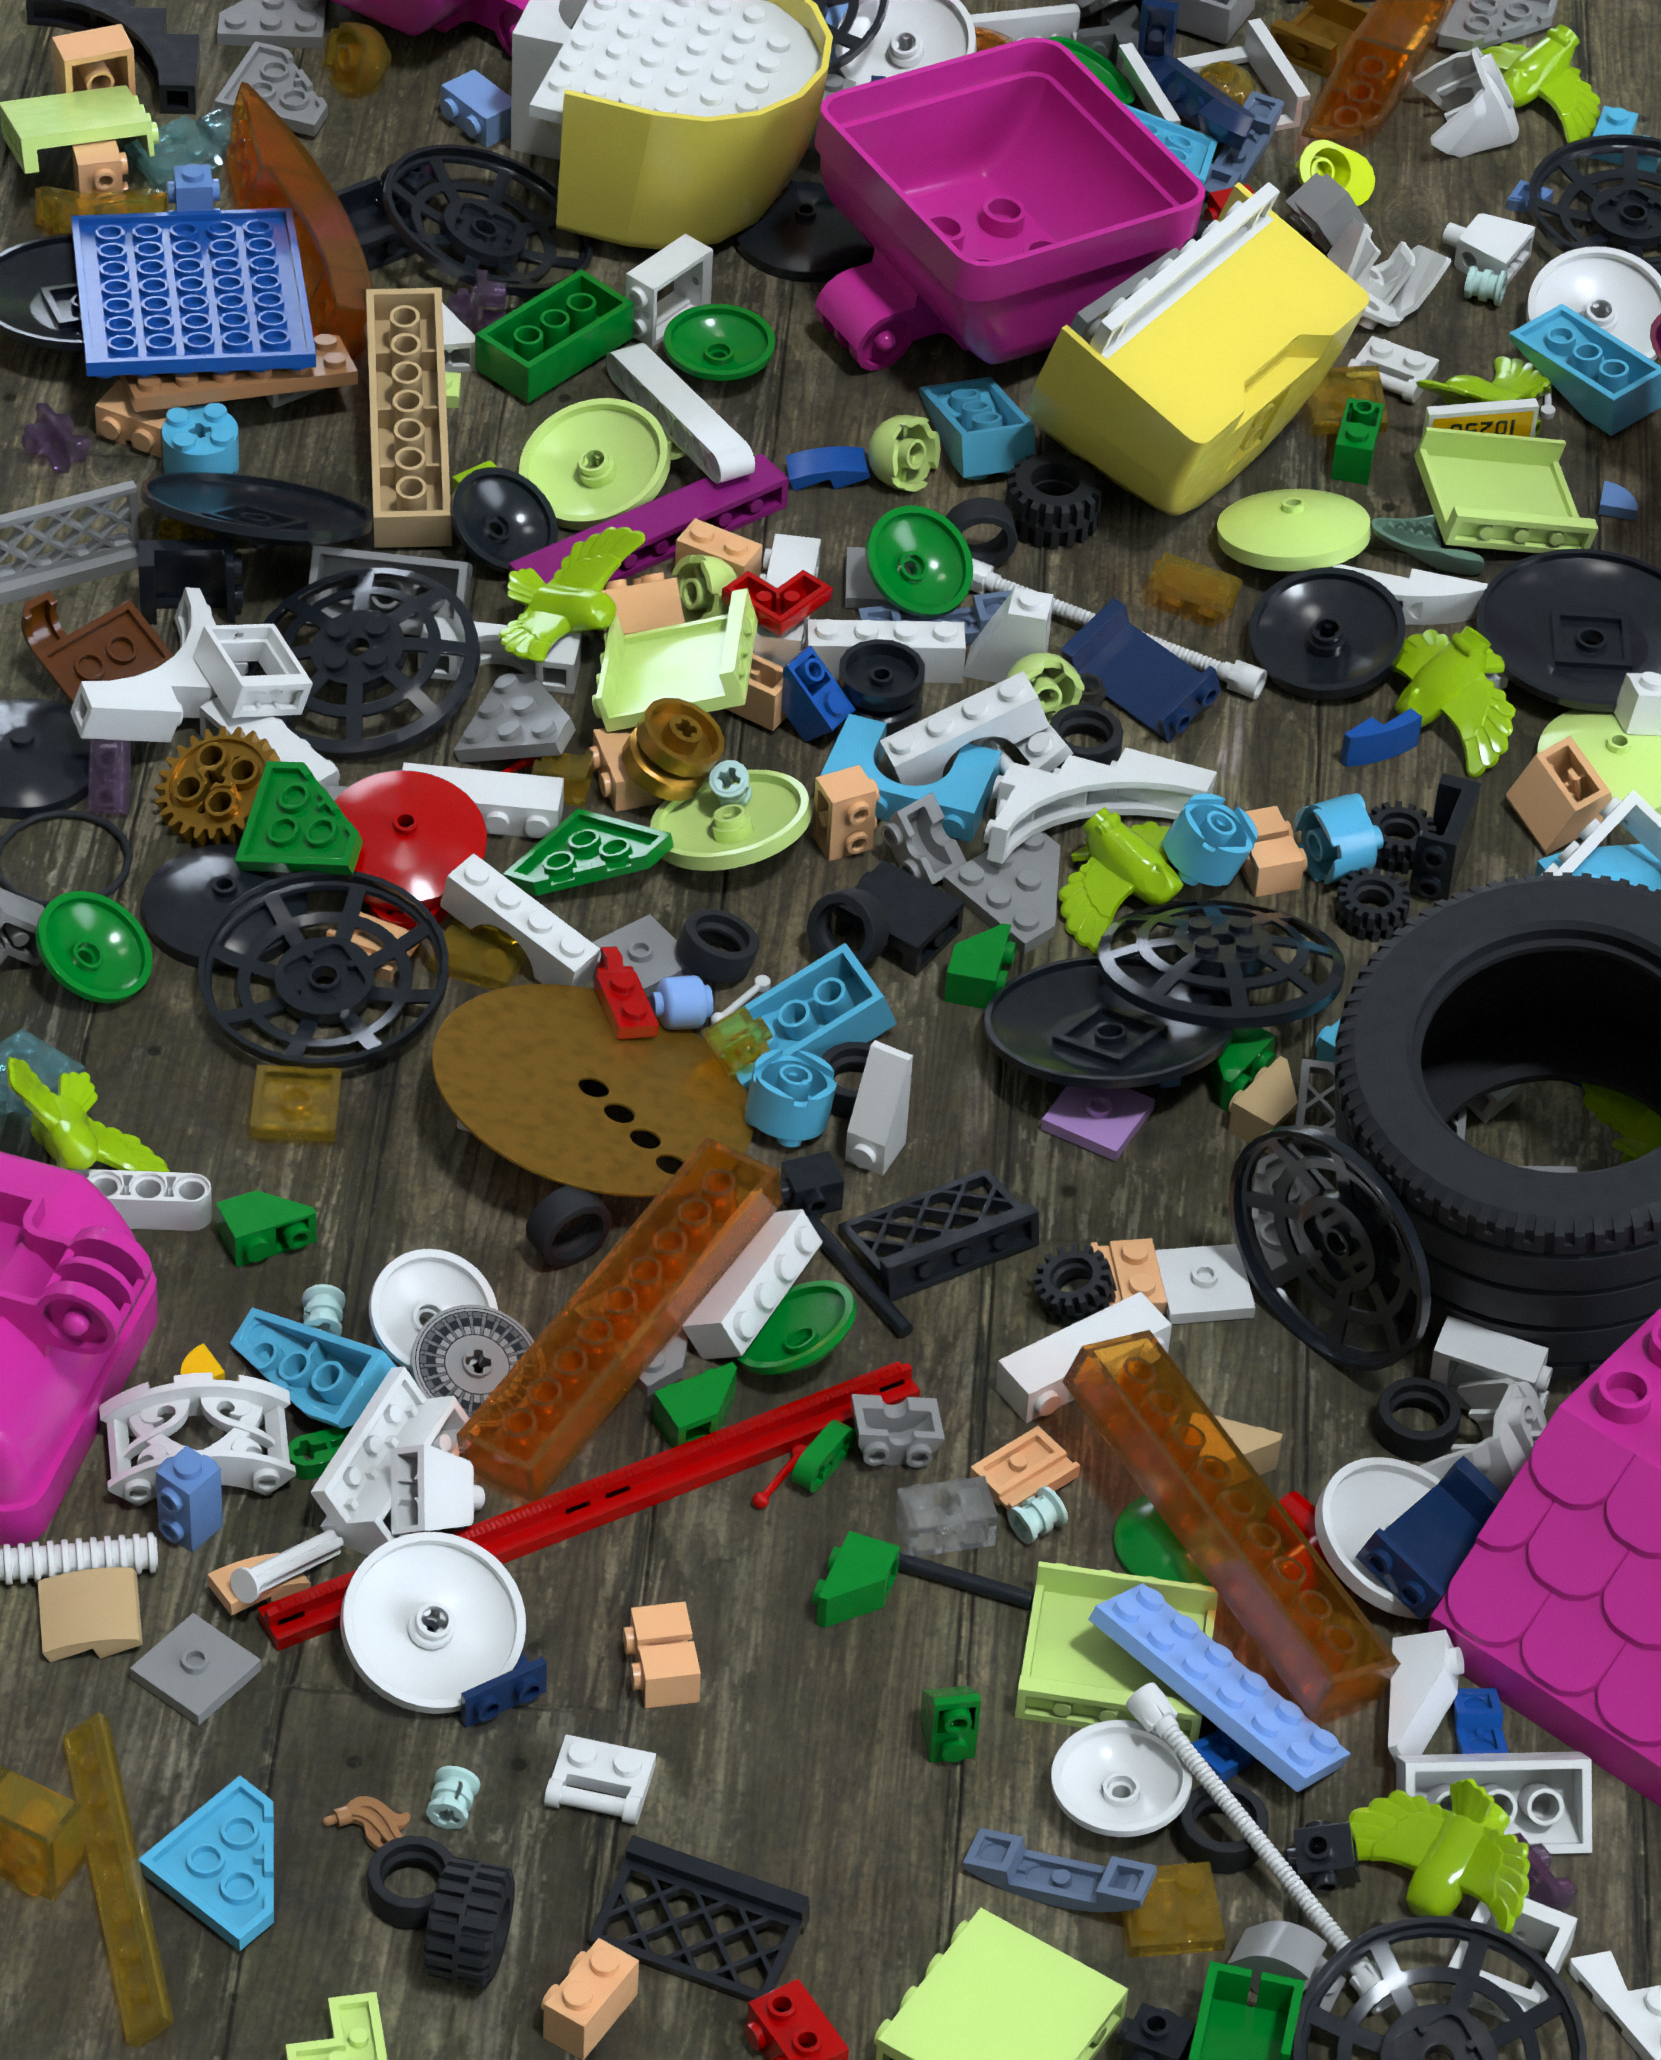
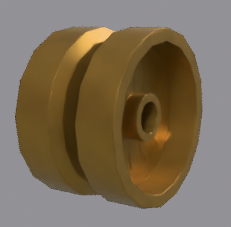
M664 697L653 701L645 710L637 723V727L622 747L621 759L626 772L639 787L651 795L665 800L684 801L694 797L707 779L709 772L724 752L725 739L720 726L703 709L680 698Z

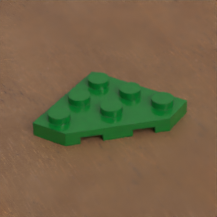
M267 761L237 851L235 863L240 871L297 873L313 870L331 874L353 875L363 840L353 824L344 816L339 806L324 787L319 784L304 762Z
M578 808L502 875L524 892L538 896L649 869L670 851L674 844L669 832Z

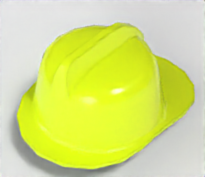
M1321 139L1310 143L1304 149L1300 161L1296 162L1294 167L1298 170L1297 174L1301 185L1306 183L1316 172L1320 176L1327 173L1350 194L1357 206L1367 201L1374 190L1375 175L1367 159L1359 153L1332 141Z

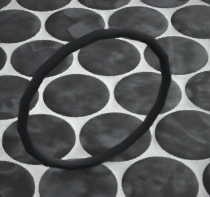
M58 809L36 813L13 824L0 838L1 859L4 845L14 834L38 821L60 817L86 819L107 828L120 841L125 858L121 873L108 887L96 892L105 897L114 893L129 876L133 853L127 836L110 820L87 811ZM0 864V885L7 891L43 905L44 908L52 901L38 899L17 890L4 877Z

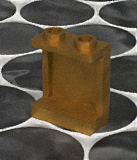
M1309 0L1308 6L1290 23L1280 18L1275 20L1271 24L1270 33L1290 63L1328 78L1370 39L1373 11L1350 0Z

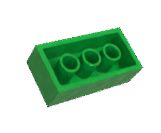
M580 269L475 334V369L526 403H529L632 339L634 302Z

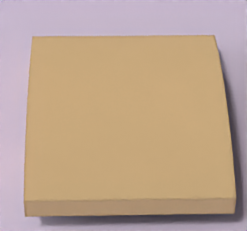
M106 1567L85 1569L38 1581L42 1653L50 1663L93 1649L101 1659L143 1645L137 1572L134 1568Z

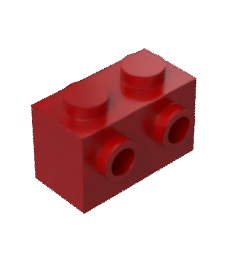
M799 1979L748 2002L747 2024L744 2026V2032L750 2046L757 2052L761 2050L767 2060H848L849 2048Z

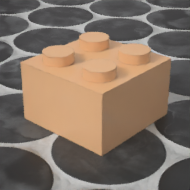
M122 24L52 37L56 94L126 85L133 96L136 95L134 48Z

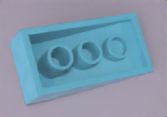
M1564 304L1558 305L1509 333V340L1549 379L1551 384L1586 420L1611 436L1661 408V366Z
M991 377L919 387V394L950 461L963 478L982 480L987 478L988 474L1000 472L1008 475L1011 468H1014L1015 463L1019 460H1026V456L1031 454L1035 455V429L1033 422Z
M844 943L704 1031L738 1081L747 1089L750 1087L756 1060L768 1051L783 1049L782 1055L796 1056L797 1050L821 1058L823 1053L835 1045L846 1042L868 1043L897 1025L885 997L848 945Z

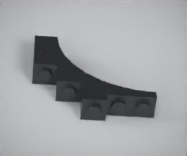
M26 0L27 25L57 27L81 32L122 24L134 48V60L143 67L153 80L159 95L160 114L196 115L200 74L199 34L167 33L166 8L135 7L134 0Z

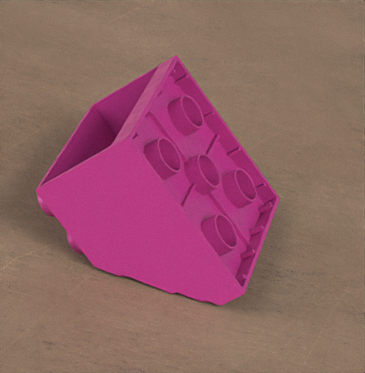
M1661 1308L1559 1405L1535 1442L1532 1453L1478 1534L1475 1545L1454 1575L1447 1592L1432 1613L1428 1632L1446 1630L1453 1646L1460 1647L1464 1658V1674H1461L1462 1676L1481 1688H1496L1500 1701L1575 1751L1582 1752L1592 1762L1660 1807Z

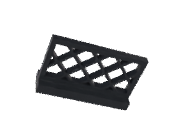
M986 1168L838 1224V1231L842 1239L881 1281L883 1293L890 1301H894L1039 1245V1211L1030 1202L1021 1205ZM981 1186H985L990 1191L989 1196L968 1193V1191ZM939 1202L954 1204L951 1210L931 1207V1205ZM963 1205L983 1208L981 1215L960 1212ZM991 1210L1005 1211L994 1216H989ZM907 1216L916 1218L914 1224L895 1222L894 1219ZM925 1219L946 1222L943 1229L923 1226ZM954 1224L967 1225L958 1230H952ZM865 1230L879 1232L877 1238L857 1235V1233ZM888 1233L909 1236L906 1243L885 1240ZM917 1238L929 1240L921 1244L915 1245ZM880 1252L892 1254L881 1259L878 1258Z
M632 1835L625 1849L626 1859L588 1938L589 1945L592 1946L600 1938L638 1959L640 1964L746 2002H750L775 1990L799 1934L803 1935L810 1920L809 1897ZM631 1876L650 1882L655 1894L630 1903L625 1889ZM682 1894L694 1898L699 1909L674 1919L667 1900ZM621 1899L624 1906L617 1908ZM660 1903L668 1922L643 1931L635 1913ZM725 1910L737 1913L743 1925L718 1934L711 1916ZM629 1916L636 1932L635 1935L622 1940L604 1935L609 1923ZM748 1917L754 1919V1921L750 1922ZM704 1919L712 1938L687 1947L680 1928ZM769 1926L787 1931L781 1944L766 1950L762 1949L755 1934L756 1931ZM673 1932L681 1950L666 1956L653 1953L648 1941ZM748 1935L756 1954L732 1963L723 1944ZM641 1944L643 1949L636 1946ZM717 1947L725 1966L710 1972L698 1969L692 1957ZM775 1958L771 1967L768 1960ZM686 1960L687 1964L681 1963L680 1961ZM761 1963L767 1975L761 1991L743 1985L737 1972ZM730 1975V1977H731L732 1980L726 1979V1978H724V1977H727V1976Z

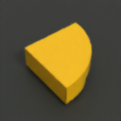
M204 1343L194 1348L182 1363L181 1375L213 1373V1380H225V1371Z

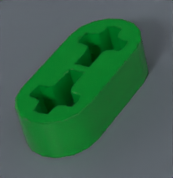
M836 1419L832 1420L799 1457L792 1472V1482L811 1493L818 1491L849 1455L856 1439L855 1429Z
M354 1425L343 1429L335 1427L294 1438L289 1443L288 1448L290 1464L295 1465L296 1468L295 1477L302 1480L320 1478ZM302 1455H309L312 1460H306Z

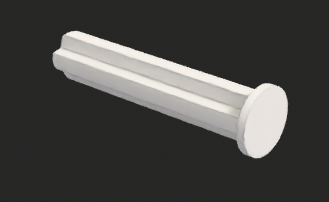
M327 1530L251 1568H237L230 1577L232 1591L240 1601L252 1603L259 1598L261 1592L341 1553V1546L344 1544L343 1539L338 1537L334 1530Z

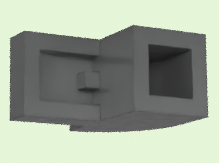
M1136 5L1102 9L1101 26L1077 29L1076 41L1095 50L1112 62L1118 69H1123L1124 59L1118 51L1119 45L1132 43L1138 51L1140 13Z

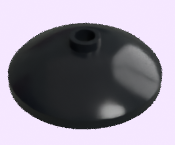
M487 467L471 472L456 487L450 504L453 528L467 551L484 565L500 572L509 573L510 562L557 543L558 525L553 508L542 491L524 476L504 468Z

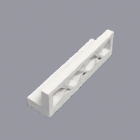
M1078 4L972 14L970 16L975 28L976 52L1027 38L1048 39L1060 36L1076 41L1081 13Z

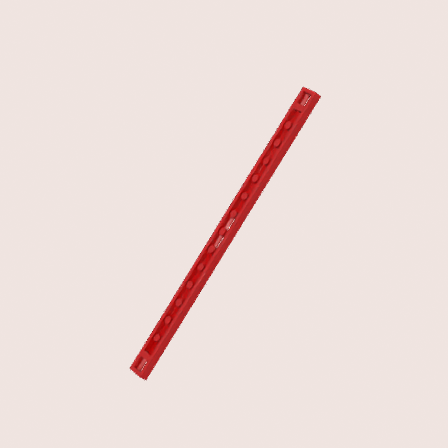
M897 1361L450 1534L476 1543L504 1564L790 1453L793 1446L797 1444L808 1446L834 1419L854 1428L851 1394L881 1395L882 1401L885 1404L896 1405L903 1402L906 1397H920V1389L912 1380L913 1368L910 1364H901ZM892 1383L898 1385L897 1387L880 1392V1388ZM626 1487L625 1492L606 1498L607 1493ZM586 1502V1507L568 1514L565 1513L566 1509ZM356 1570L258 1607V1620L277 1651L340 1627L342 1602ZM294 1614L299 1616L297 1619L278 1625V1621Z

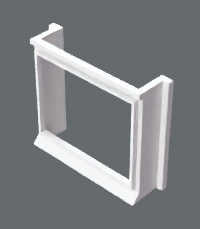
M1261 18L1248 20L1244 46L1177 58L1194 72L1249 62L1271 97L1285 101L1282 111L1283 115L1280 116L1275 131L1300 126L1303 101L1310 100L1311 94ZM1132 43L1119 45L1118 51L1124 59L1122 73L1131 83L1147 111L1152 115L1180 125L1181 120L1134 45ZM1197 131V132H1200V133H1202V134H1205V135L1209 136L1208 134H1206V133L1203 132V131Z

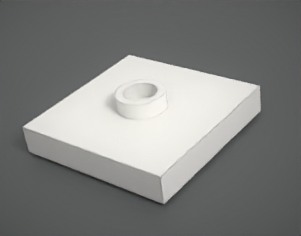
M1236 1244L1155 1250L1167 1299L1166 1314L1171 1324L1254 1318L1256 1307L1246 1269Z

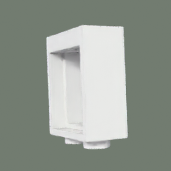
M685 233L626 273L625 297L634 302V338L653 348L664 340L665 329L676 315L692 307L711 304L712 248ZM674 281V291L657 302V292Z
M274 623L203 627L193 658L231 718L302 715L313 683ZM258 661L267 675L241 676L233 662Z
M1447 1316L1433 1350L1430 1379L1445 1385L1455 1394L1461 1408L1469 1411L1472 1408L1457 1392L1461 1383L1508 1377L1516 1382L1527 1381L1535 1390L1544 1412L1549 1396L1547 1387L1553 1368L1546 1366L1549 1348Z
M1525 1898L1523 1911L1519 1918L1516 1919L1510 1935L1525 1945L1548 1953L1545 1961L1559 1974L1572 1946L1578 1918ZM1480 1901L1471 1920L1499 1929L1493 1914ZM1460 1941L1448 1967L1461 1969L1469 1942ZM1483 1970L1480 1972L1479 1976L1490 1980L1505 1990L1520 2005L1524 2012L1548 1998V1994L1536 1980L1530 1990ZM1444 1984L1442 1995L1451 1998L1455 1985ZM1473 1993L1469 2007L1498 2017L1505 2023L1510 2020L1496 2004L1479 1993Z

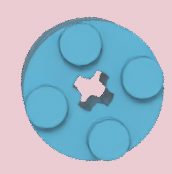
M210 403L206 406L175 407L168 410L166 420L162 425V453L165 474L178 472H234L236 474L238 472V425L235 419L227 413V408L223 404Z
M1201 793L1192 796L1161 841V846L1169 860L1178 869L1179 878L1192 886H1196L1199 883L1211 886L1229 885L1253 850L1254 843L1257 840L1256 826L1248 814L1238 806L1233 811L1223 805L1226 799L1218 795Z
M1359 793L1343 795L1302 807L1295 817V832L1301 831L1303 843L1297 846L1304 849L1307 857L1306 871L1316 882L1324 880L1323 884H1330L1342 880L1343 877L1347 879L1348 874L1352 871L1359 875L1360 869L1367 868V871L1370 872L1374 868L1377 850L1381 849L1384 844L1383 835L1378 826L1372 825L1366 811L1365 802Z
M783 1049L771 1050L762 1054L755 1062L745 1105L744 1120L747 1124L756 1127L760 1131L776 1137L781 1145L797 1147L801 1145L802 1140L815 1138L827 1128L837 1081L835 1082L834 1080L835 1072L825 1060L812 1053L797 1050L796 1056L782 1055Z

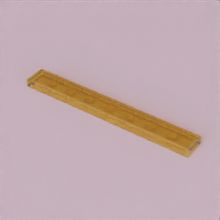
M97 1712L63 1736L125 2037L128 2043L139 2047L174 2024L109 1718Z

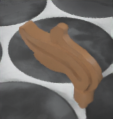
M360 1796L351 1800L346 1806L333 1809L332 1815L323 1818L322 1823L324 1826L335 1824L338 1828L352 1823L362 1826L366 1841L377 1851L378 1848L390 1840L403 1837L400 1830L408 1827L411 1816L408 1812L397 1814L375 1798Z

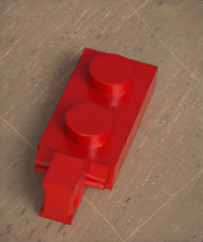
M617 946L601 947L600 962L597 963L598 968H595L594 989L616 1040L657 1037L659 1023L638 975L634 972V968L632 966H623V956Z

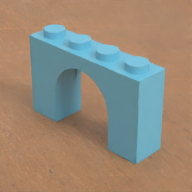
M848 714L820 776L860 765L867 777L874 779L879 789L880 799L876 802V819L887 822L897 811L933 792L945 816L942 821L945 833L951 838L972 843L992 797L993 786L1000 772L1001 751L967 743L960 748L951 770L942 779L931 784L919 786L900 784L888 779L877 769L885 753L880 740L886 738L887 723Z

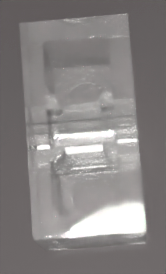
M985 1476L957 1478L952 1481L925 1485L916 1484L897 1489L895 1519L906 1554L921 1557L995 1545L998 1515Z

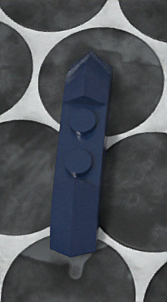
M1164 54L1146 64L1177 113L1214 139L1239 151L1243 149L1255 119L1254 114L1176 58Z

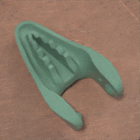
M1435 514L1417 518L1382 517L1372 520V530L1380 540L1433 568L1471 576L1480 574L1484 570V559L1480 555L1464 550L1441 548L1445 542Z

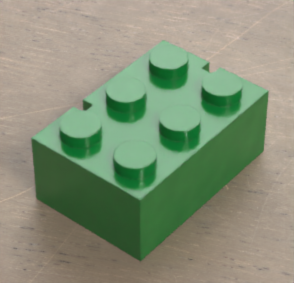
M1210 1961L1189 2060H1290L1305 1980L1262 1972L1256 2007L1247 2006L1253 1970Z

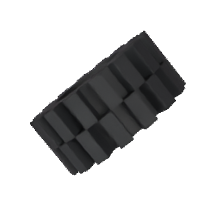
M1395 801V807H1391L1389 802L1382 803L1381 809L1377 806L1373 807L1371 814L1368 813L1372 825L1378 826L1381 830L1384 841L1383 847L1377 850L1375 868L1382 869L1386 866L1391 873H1394L1395 869H1400L1401 874H1408L1409 867L1412 868L1419 832L1425 831L1436 834V826H1434L1432 816L1426 818L1427 811L1423 808L1416 812V805L1409 803L1408 808L1402 807V801ZM1389 836H1402L1407 838L1408 840H1397Z
M1367 868L1360 869L1359 876L1352 871L1348 874L1347 879L1343 877L1340 881V886H1338L1334 913L1335 919H1338L1337 925L1340 929L1346 927L1345 933L1349 936H1352L1355 932L1358 933V940L1364 941L1366 936H1371V942H1379V936H1383L1384 940H1390L1392 933L1397 928H1403L1404 922L1408 918L1411 896H1409V887H1403L1404 881L1400 877L1393 880L1394 873L1387 871L1385 876L1380 875L1381 869L1374 868L1373 874H1368ZM1371 902L1379 904L1383 907L1373 908L1365 906L1362 903Z
M1071 1244V1251L1065 1252L1064 1246L1057 1248L1058 1256L1054 1257L1051 1253H1048L1044 1257L1046 1265L1039 1262L1036 1267L1038 1274H1034L1033 1281L1040 1306L1045 1316H1050L1051 1321L1056 1324L1062 1319L1064 1326L1068 1327L1072 1325L1073 1320L1079 1322L1097 1313L1099 1310L1110 1307L1109 1302H1115L1116 1295L1114 1291H1117L1109 1262L1107 1258H1104L1100 1250L1094 1253L1092 1246L1085 1245L1083 1251H1080L1079 1244ZM1073 1280H1090L1087 1285L1079 1290L1071 1292L1060 1290L1065 1284Z

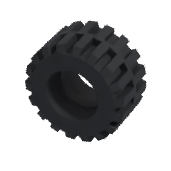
M1040 452V455L1031 454L1026 456V460H1019L1008 474L1005 505L1012 513L1017 535H1020L1021 540L1034 542V545L1039 547L1044 545L1059 549V546L1068 548L1074 546L1075 542L1083 543L1087 540L1088 536H1092L1096 532V526L1099 525L1103 483L1100 480L1099 472L1092 469L1090 463L1080 461V457L1075 455L1068 456L1064 452H1057V454Z
M455 1856L449 1860L443 1868L436 1885L426 1927L423 1956L428 1976L485 1988L489 1985L500 1966L511 1925L515 1898V1880L511 1868Z

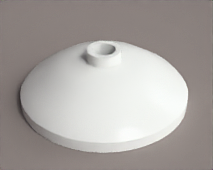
M420 1249L397 1257L380 1273L370 1294L369 1318L374 1335L385 1352L401 1366L411 1370L410 1357L412 1347L423 1327L419 1318L424 1317L430 1320L439 1312L460 1305H481L498 1310V1306L488 1281L467 1260L443 1250ZM471 1359L469 1365H475L478 1360Z
M1110 1720L1087 1726L1073 1734L1063 1743L1052 1764L1051 1785L1059 1807L1071 1820L1081 1827L1106 1836L1134 1837L1161 1829L1182 1812L1191 1794L1192 1772L1183 1763L1182 1758H1179L1178 1754L1174 1752V1749L1167 1743V1740L1161 1739L1158 1734H1154L1152 1731L1148 1732L1137 1721Z

